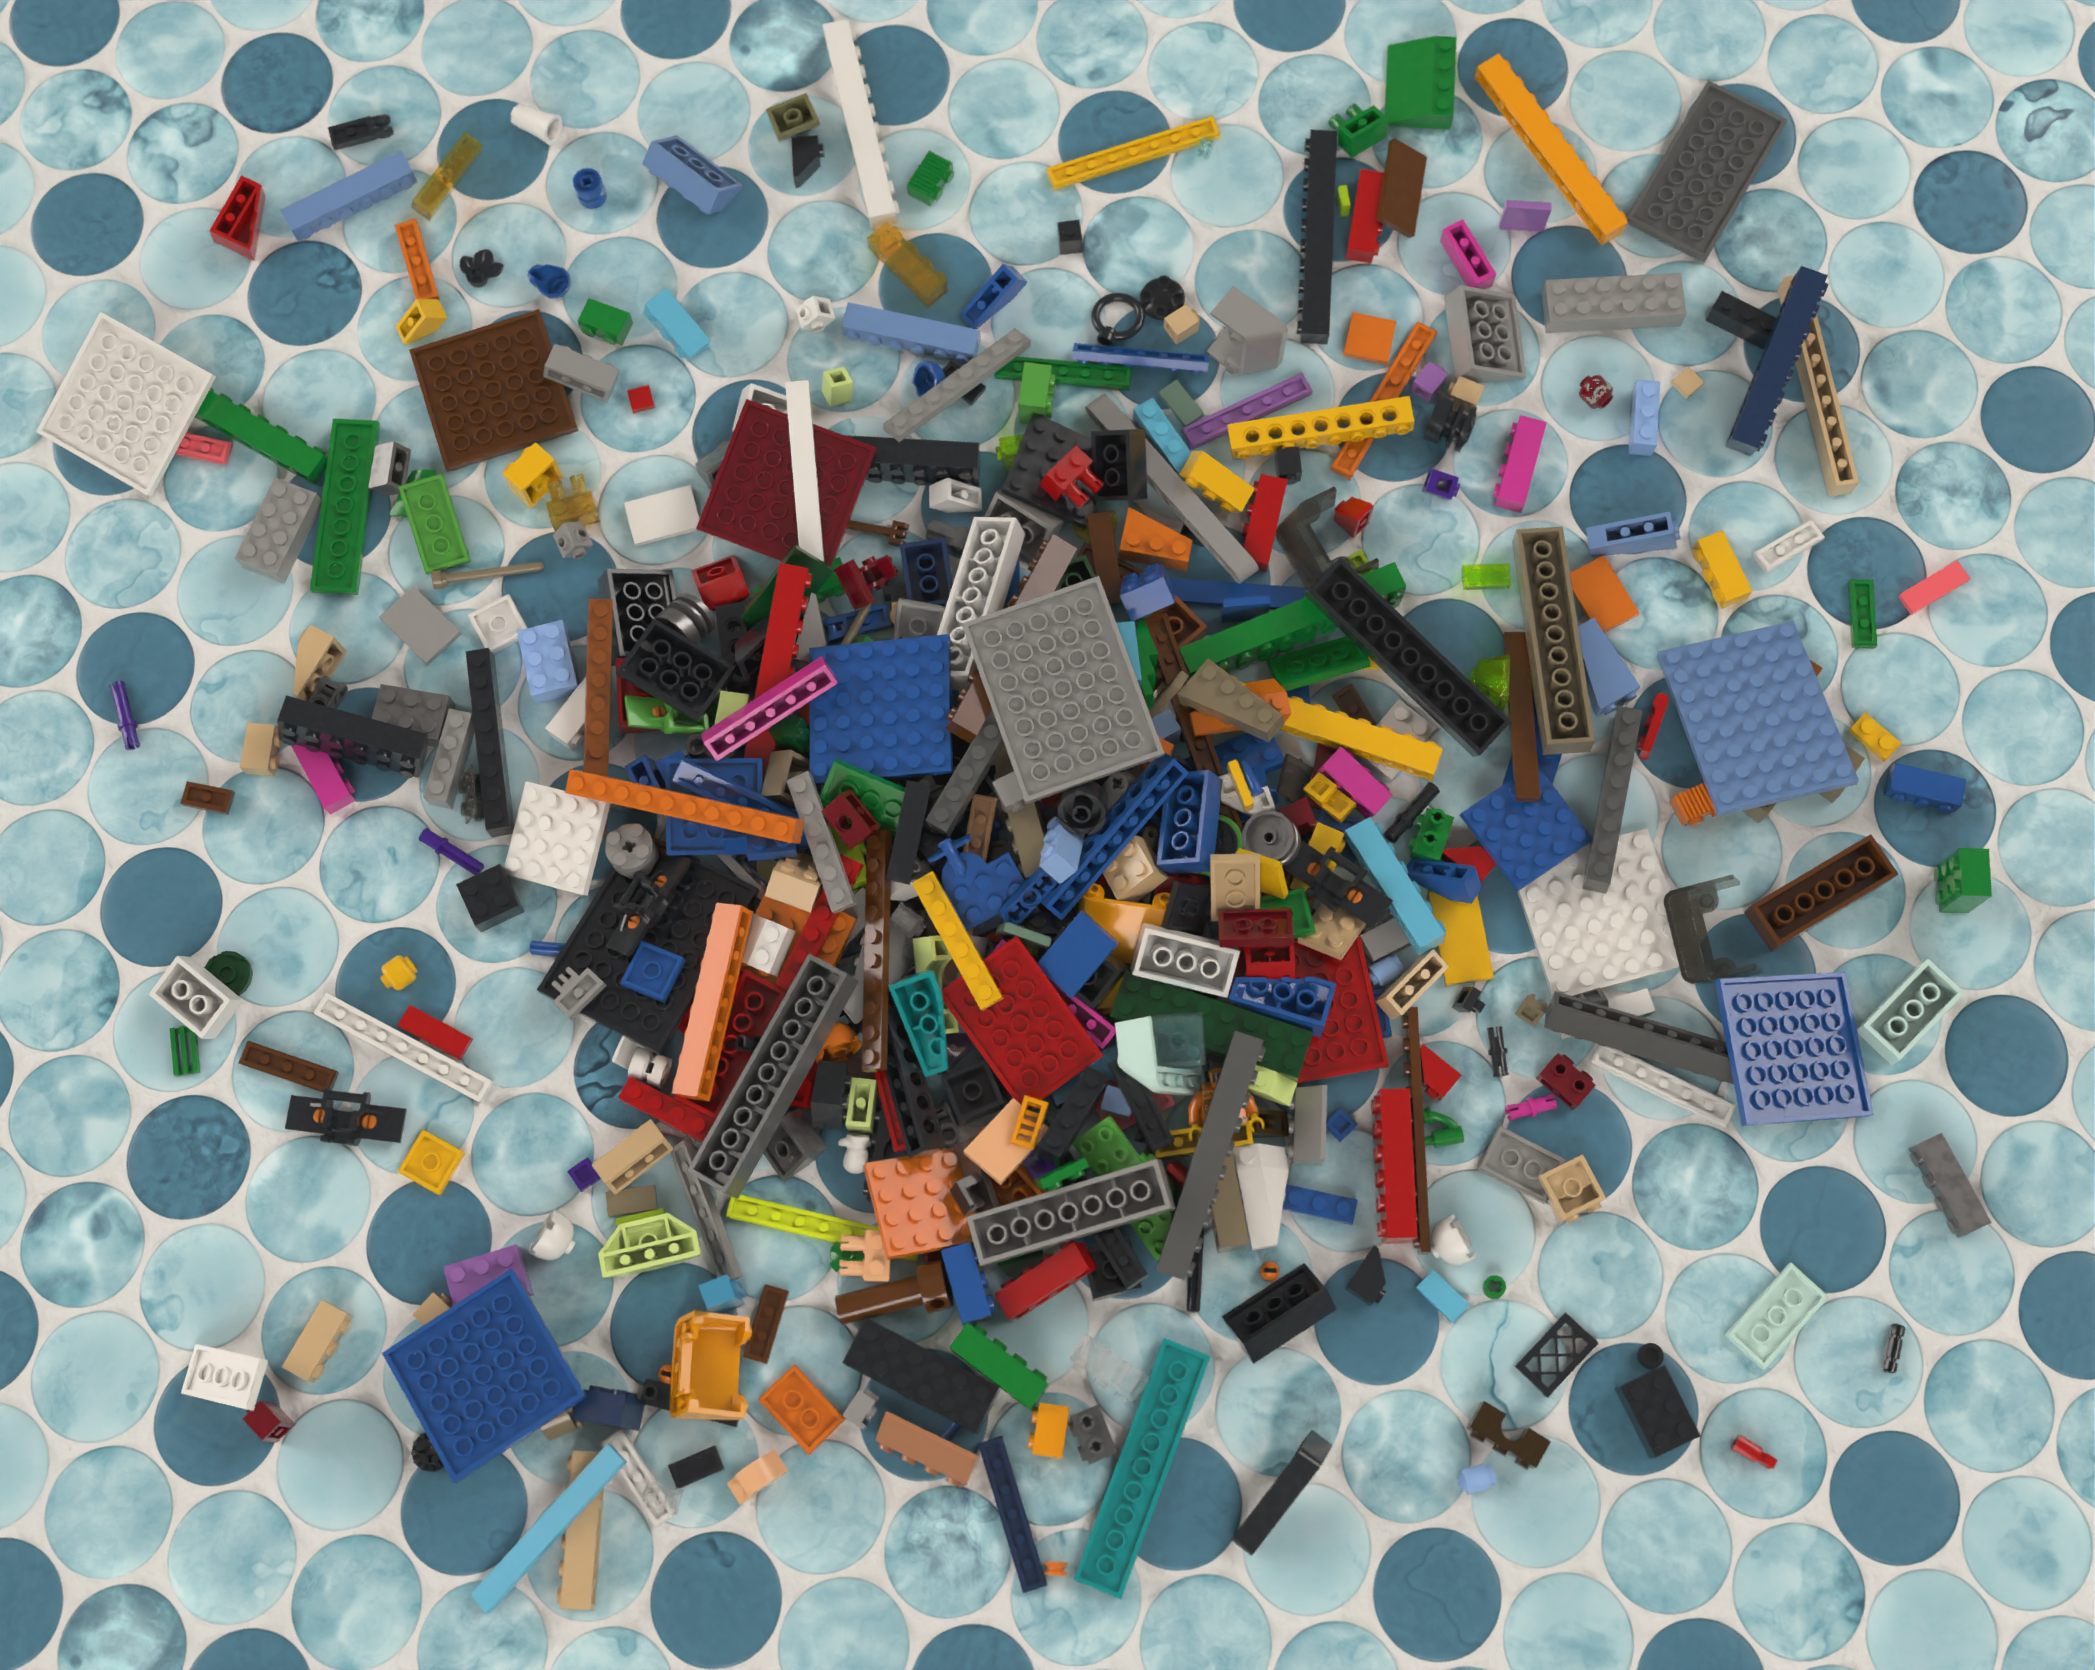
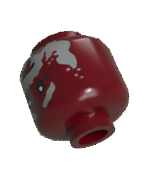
M1601 375L1587 376L1579 385L1581 387L1579 397L1592 409H1602L1613 399V387Z

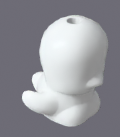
M850 1132L847 1133L845 1138L838 1141L839 1146L847 1147L843 1166L849 1173L860 1174L864 1172L863 1165L868 1163L867 1147H871V1139L866 1134Z

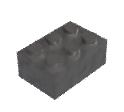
M381 684L372 719L428 734L427 745L438 747L449 708L455 709L456 704L448 695Z

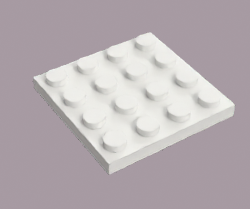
M526 781L504 866L506 874L588 896L611 803L567 794L563 790Z

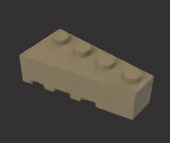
M1209 658L1177 694L1180 704L1186 707L1190 706L1197 709L1200 713L1220 719L1225 724L1236 726L1240 730L1267 742L1284 725L1281 713Z

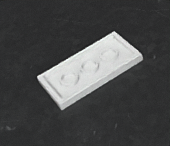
M196 1344L181 1393L254 1411L268 1360Z

